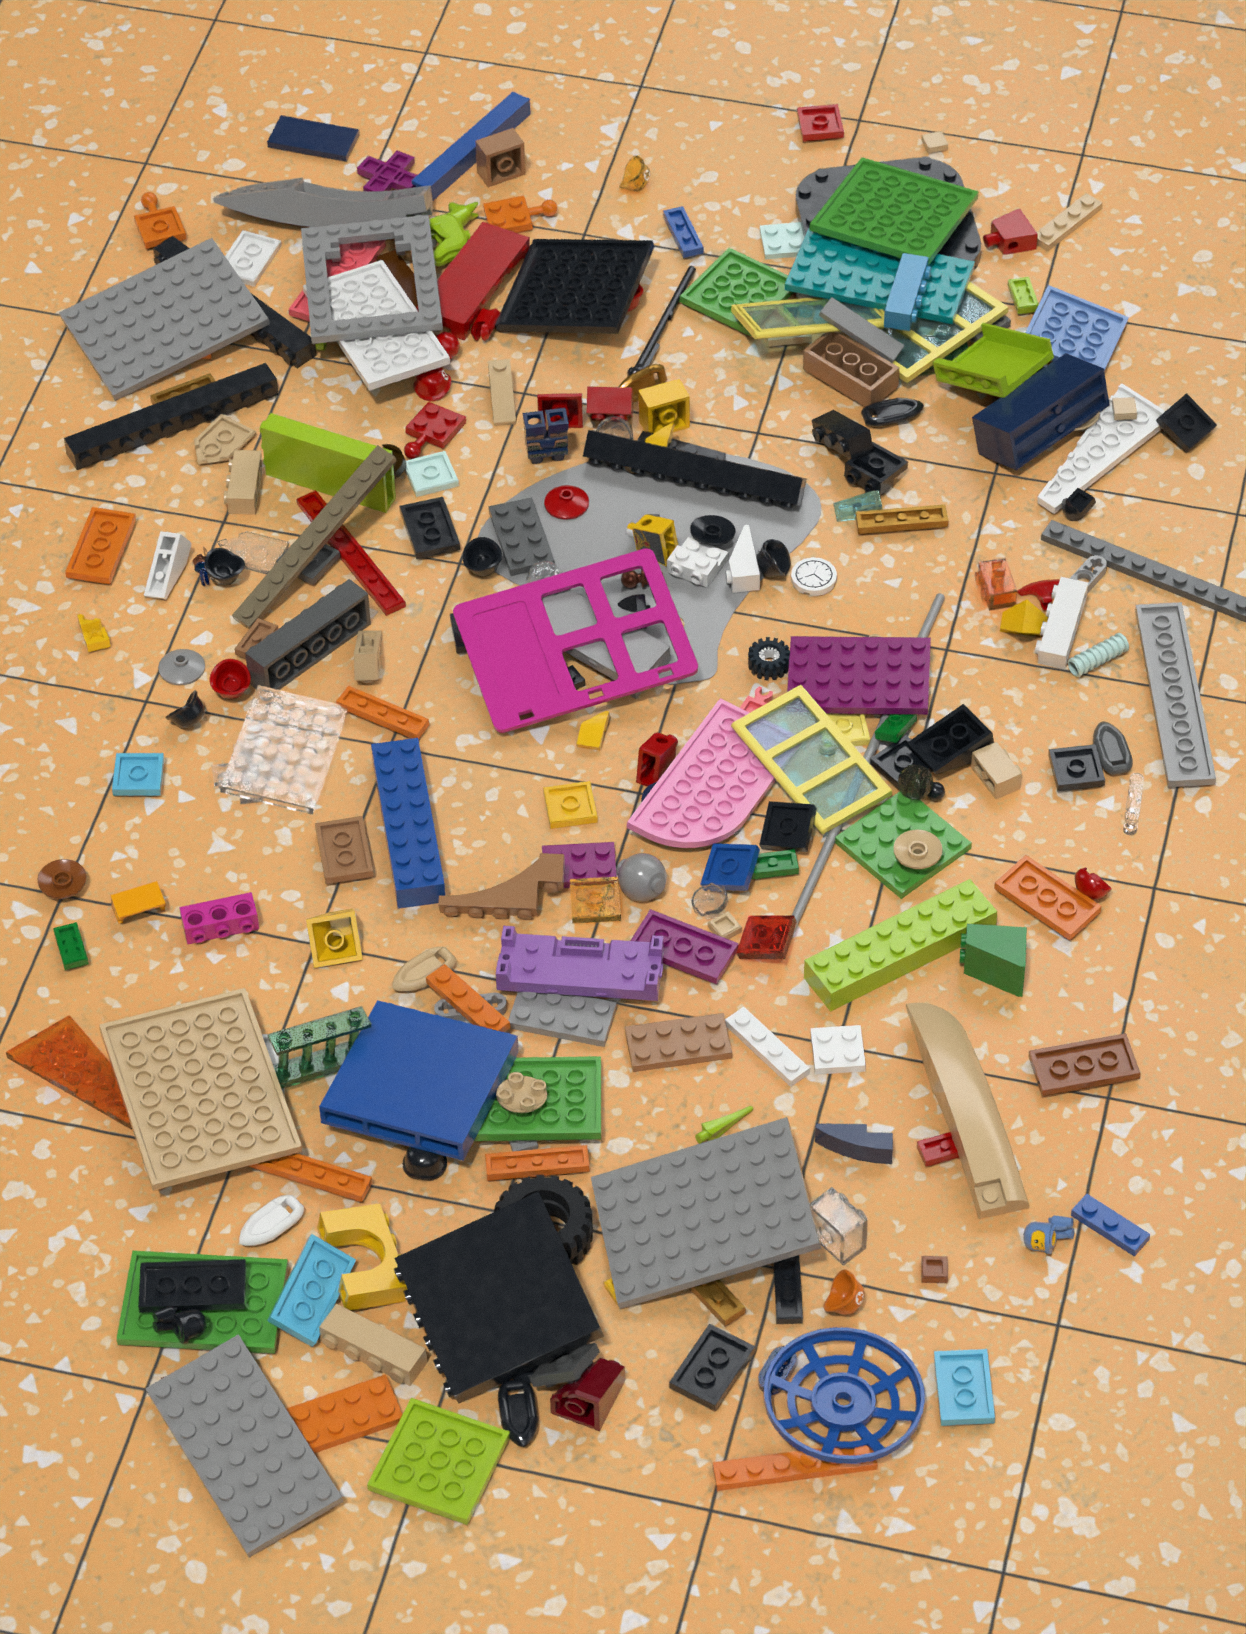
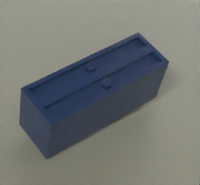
M1065 353L1031 376L1005 398H999L974 415L972 421L979 455L1018 470L1074 431L1075 428L1080 427L1097 415L1098 412L1103 411L1110 406L1104 368Z

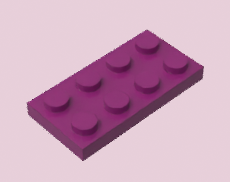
M651 909L630 940L650 942L652 935L663 936V964L714 984L719 982L739 947L737 942Z

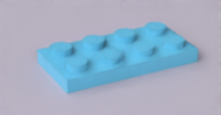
M311 1234L267 1321L313 1347L320 1336L319 1326L331 1312L339 1297L338 1288L341 1275L351 1272L356 1259Z

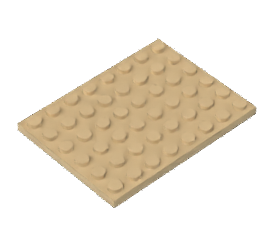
M245 988L99 1024L100 1033L153 1191L302 1152L299 1136Z

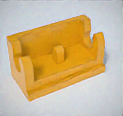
M157 881L110 895L111 906L118 924L123 923L125 917L158 907L160 911H163L166 906Z

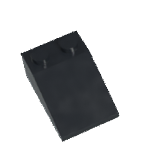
M962 704L908 741L907 745L935 774H939L971 764L972 752L994 743L993 733L965 704Z

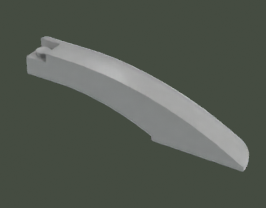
M303 177L247 185L230 192H223L213 198L214 203L248 215L308 227L385 220L396 217H413L416 215H432L433 211L430 185L392 191H351L304 182Z

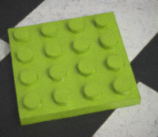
M411 1398L367 1484V1488L374 1493L468 1525L510 1439V1431Z

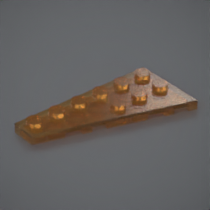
M70 1015L6 1052L7 1058L132 1130L111 1063Z

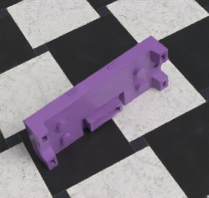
M503 926L502 947L496 968L497 990L658 1001L660 979L662 978L663 936L652 935L650 942L611 940L610 943H604V939L562 936V940H558L556 936L517 934L514 926Z

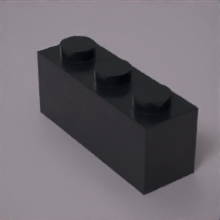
M835 410L812 419V434L814 438L851 460L874 449L870 429Z

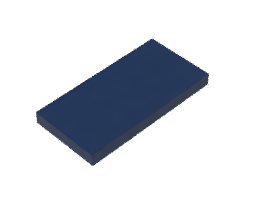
M280 115L267 141V146L269 148L347 162L360 134L359 129Z

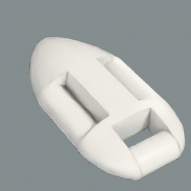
M283 1195L271 1200L252 1214L246 1221L240 1232L239 1243L244 1246H256L274 1240L299 1221L303 1215L304 1206L293 1195ZM288 1205L293 1210L291 1214L284 1207Z

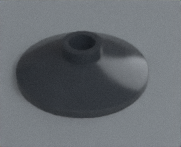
M705 515L698 517L691 523L690 533L700 543L717 546L726 544L734 538L735 526L724 517Z

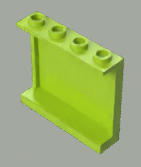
M982 323L983 337L952 361L937 358L933 361L937 381L1005 398L1050 362L1054 355L1051 341L1048 338Z

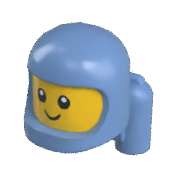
M1055 1215L1048 1219L1049 1223H1029L1023 1233L1024 1244L1030 1250L1051 1254L1057 1239H1073V1218Z

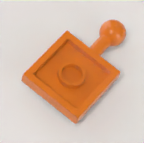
M146 192L141 197V204L149 212L134 215L135 224L145 249L156 247L171 236H174L179 241L187 239L175 206L158 210L156 207L158 198L152 192Z
M524 195L483 203L487 223L515 233L533 229L530 216L544 214L550 217L555 215L558 209L556 202L553 200H545L540 206L528 208Z

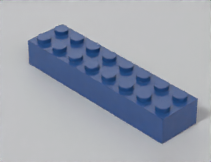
M418 738L371 744L372 761L397 907L400 909L436 904L439 902V896H445V883Z

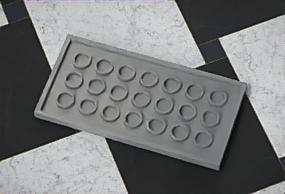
M239 1334L145 1388L248 1557L260 1552L344 1502L341 1494Z

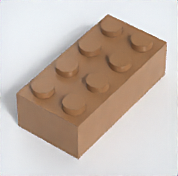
M841 332L824 333L803 350V370L865 407L882 401L899 386L898 366Z

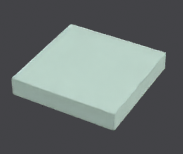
M446 451L406 461L407 466L404 470L416 497L459 486V480Z

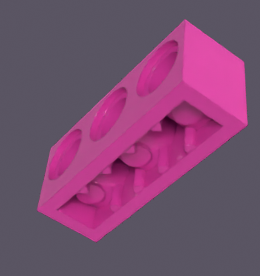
M252 892L179 907L187 945L259 930L258 915Z

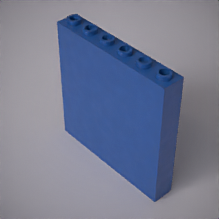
M377 1000L319 1106L321 1123L464 1161L496 1098L499 1085L505 1081L519 1053L518 1036Z

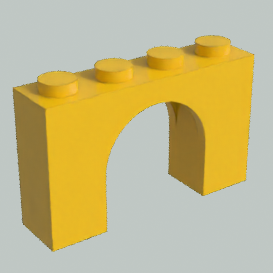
M380 1203L320 1212L317 1230L323 1241L334 1247L352 1244L365 1246L374 1251L381 1261V1264L374 1269L341 1275L338 1292L344 1308L356 1310L405 1302L406 1297L403 1291L407 1290V1286L404 1281L399 1282L393 1269L398 1267L394 1258L401 1254L397 1253L395 1235L390 1233L389 1218L387 1213H383Z

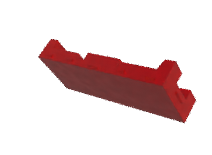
M482 221L439 277L437 285L442 324L444 327L451 329V333L458 339L464 341L470 334L471 324L501 285L504 276L511 273L521 258L525 259L530 248V237Z

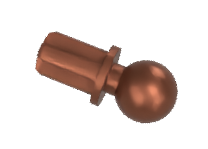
M642 569L641 574H637V572L632 570L623 573L621 576V582L627 588H633L638 583H642V588H644V585H648Z

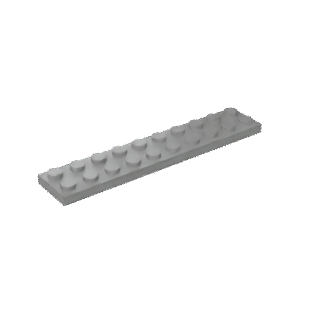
M1182 602L1136 605L1135 613L1167 786L1215 785L1216 775Z

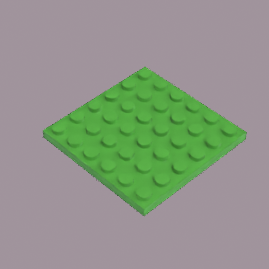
M861 157L812 220L809 231L876 250L880 253L896 256L900 259L903 253L928 257L929 266L977 201L979 191Z

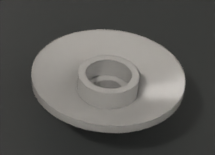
M174 650L167 653L160 660L158 666L159 674L167 683L188 685L197 681L203 675L205 662L203 657L193 650Z

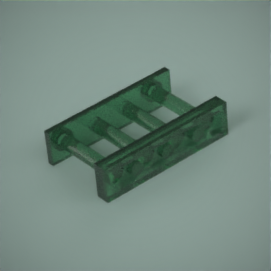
M362 1006L268 1034V1039L278 1056V1063L273 1064L281 1089L339 1071L359 1035V1031L371 1028L372 1026ZM349 1034L348 1042L336 1045V1038ZM326 1041L325 1049L312 1052V1045ZM302 1049V1056L289 1059V1052Z

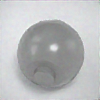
M646 853L634 854L627 859L621 860L616 868L622 892L634 901L646 902L653 900L665 888L667 881L665 867L653 855Z

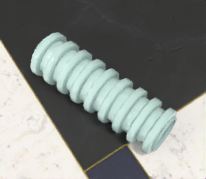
M1116 633L1114 636L1109 637V639H1105L1103 642L1092 646V648H1088L1086 651L1069 658V670L1074 676L1080 677L1082 674H1086L1088 671H1092L1105 662L1129 650V643L1123 634Z

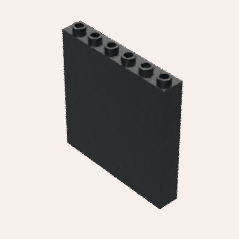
M539 1192L394 1258L398 1266L393 1268L399 1282L404 1281L407 1286V1290L403 1291L409 1305L414 1304L417 1312L413 1314L419 1328L424 1327L427 1335L423 1338L429 1351L434 1350L437 1358L433 1360L439 1375L444 1373L447 1382L443 1383L449 1398L454 1396L458 1404L604 1337Z

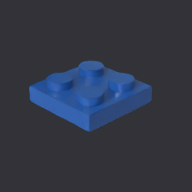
M713 843L700 885L706 890L748 891L760 849L757 845Z

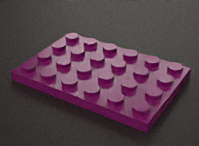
M791 636L787 692L802 685L825 713L928 715L931 638ZM799 700L786 707V713H809Z

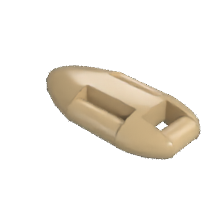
M446 947L430 948L406 962L399 969L394 977L392 987L396 991L405 992L428 986L426 983L428 975L444 964L452 969L456 963V957ZM440 956L445 960L443 964L437 959Z

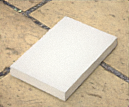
M242 230L225 257L243 283L255 287L281 248V240Z

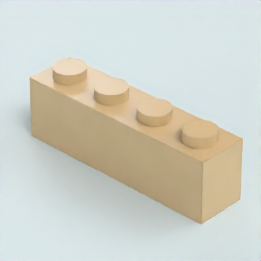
M338 1304L334 1306L319 1326L321 1342L325 1346L345 1353L352 1360H359L367 1364L373 1371H381L389 1375L397 1383L411 1386L427 1364L426 1348Z

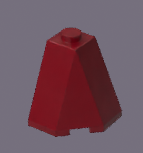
M599 1358L585 1369L578 1381L564 1385L551 1396V1414L600 1431L625 1382V1366H622L615 1360Z

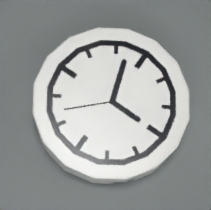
M806 558L797 562L792 568L791 582L793 587L802 594L805 592L810 593V596L824 595L834 588L837 580L835 567L829 561L822 558Z

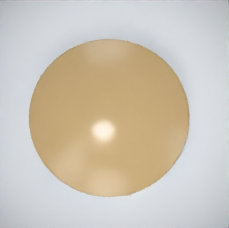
M513 1072L509 1074L507 1080L499 1085L496 1092L497 1101L503 1108L512 1112L527 1113L540 1108L547 1099L546 1083L543 1080H537L529 1076H523L519 1072Z

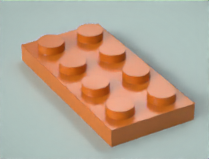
M92 507L66 568V578L110 584L135 524V513Z
M1027 855L1020 859L994 884L995 890L1068 940H1071L1101 913V905L1079 892V890Z
M386 1374L286 1408L314 1453L393 1427L399 1423L403 1415Z

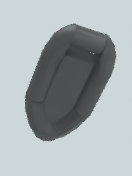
M1105 721L1100 722L1094 730L1093 744H1096L1102 768L1112 775L1128 773L1132 768L1133 759L1125 736L1114 725Z

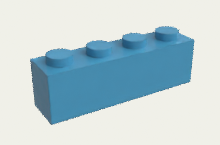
M907 253L902 254L885 308L884 327L910 331L912 323H916L918 310L916 309L921 308L922 304L921 293L925 294L927 281L925 280H929L931 275L928 257Z

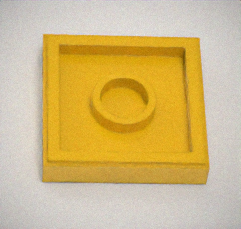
M590 781L543 787L550 829L598 823Z

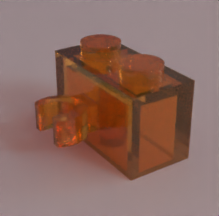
M1006 558L979 562L978 572H975V581L977 586H981V598L983 602L987 603L989 611L1016 605L1017 589Z

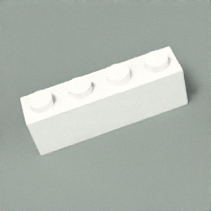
M1061 577L1059 585H1054L1052 591V599L1054 601L1053 604H1048L1046 617L1049 618L1047 622H1043L1040 635L1043 636L1042 641L1038 640L1035 647V654H1038V664L1060 669L1066 668L1087 598L1088 582Z

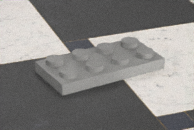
M518 992L508 1021H510V1029L605 1047L617 1010V1002L587 996Z

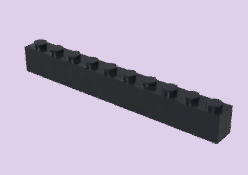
M171 236L153 248L154 263L157 265L190 248L174 236ZM252 294L270 322V325L251 333L258 342H262L273 353H277L285 362L292 364L297 369L317 356L316 344H312L311 336Z
M266 363L260 364L65 437L66 454L76 470L88 467L210 421L221 414L225 415L279 395L277 378Z
M588 430L583 457L589 458L588 462L601 465L602 461L610 462V467L623 470V466L632 467L631 472L644 474V471L653 472L652 477L665 479L667 475L674 477V482L687 484V480L695 482L696 487L708 489V486L711 485L717 487L716 491L727 494L730 493V490L738 491V496L751 499V495L760 496L759 501L773 503V500L782 501L781 506L789 508L802 504L807 478L594 430Z

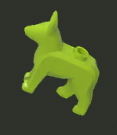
M450 202L448 204V213L429 219L431 239H435L439 243L433 251L435 266H442L451 262L471 237L469 230L464 231L463 227L469 221L479 216L477 213H472L478 206V202L470 203L466 206Z

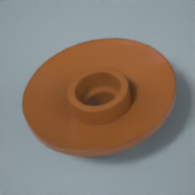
M69 859L52 861L45 865L38 874L40 890L45 895L56 899L76 895L83 889L86 883L85 869L78 862Z

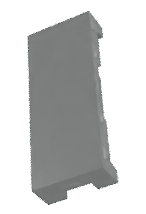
M571 589L542 598L555 635H563L597 623L589 600ZM638 629L622 635L637 673L658 668L670 662V646L643 630ZM598 641L565 651L613 680L618 679L605 642ZM642 691L631 694L630 696L636 699L642 693Z

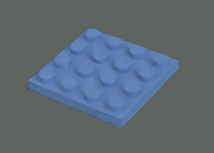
M1048 285L1025 333L1050 339L1054 355L1051 361H1055L1067 353L1102 367L1105 371L1129 317Z

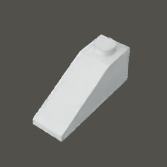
M744 525L730 557L729 570L725 571L726 584H731L732 593L760 590V573L749 525Z
M160 531L144 593L145 597L167 599L186 566L192 544L182 534Z

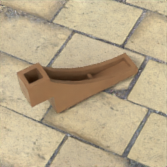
M540 853L539 859L520 874L494 887L468 894L439 896L438 906L440 913H444L447 916L468 914L471 917H482L483 914L493 915L496 918H506L507 915L517 916L520 919H530L532 916L537 917L539 889H543L546 892L564 890V854Z

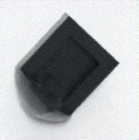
M1077 487L1068 499L1064 498L1062 500V510L1067 520H1081L1096 503L1095 497Z
M645 594L631 595L618 603L620 608L631 612H639L651 608L650 605H646Z

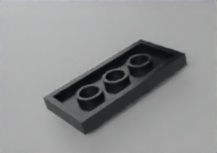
M246 1259L140 1263L139 1313L155 1312L168 1306L177 1307V1311L198 1309L200 1311L245 1309Z

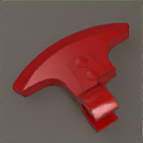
M1060 579L1033 582L1020 588L1017 593L1020 596L1035 595L1040 601L1042 610L1045 611L1048 604L1053 602L1052 591L1054 585H1059Z

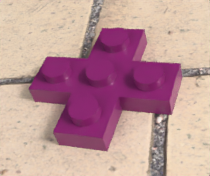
M398 150L386 162L367 156L357 167V174L370 179L363 186V191H390L392 188L400 190L416 187L411 183V180L417 174L408 171L415 164V157Z

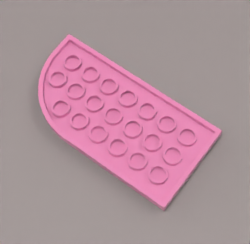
M720 698L627 821L626 828L654 842L680 848H697L712 845L727 839L737 832L776 781L731 727L734 721L749 714V712ZM765 720L747 728L765 751L794 736V734ZM802 742L773 758L782 771L798 751Z

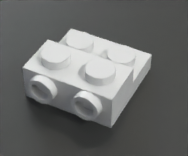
M688 537L682 546L677 545L667 559V573L708 588L728 560L729 552L700 543Z

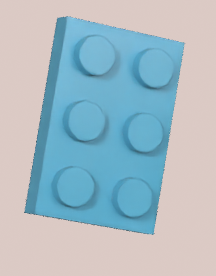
M987 1349L934 1351L941 1426L995 1423Z

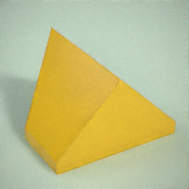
M1026 599L1002 612L1000 632L1043 637L1040 635L1043 622L1048 621V617Z

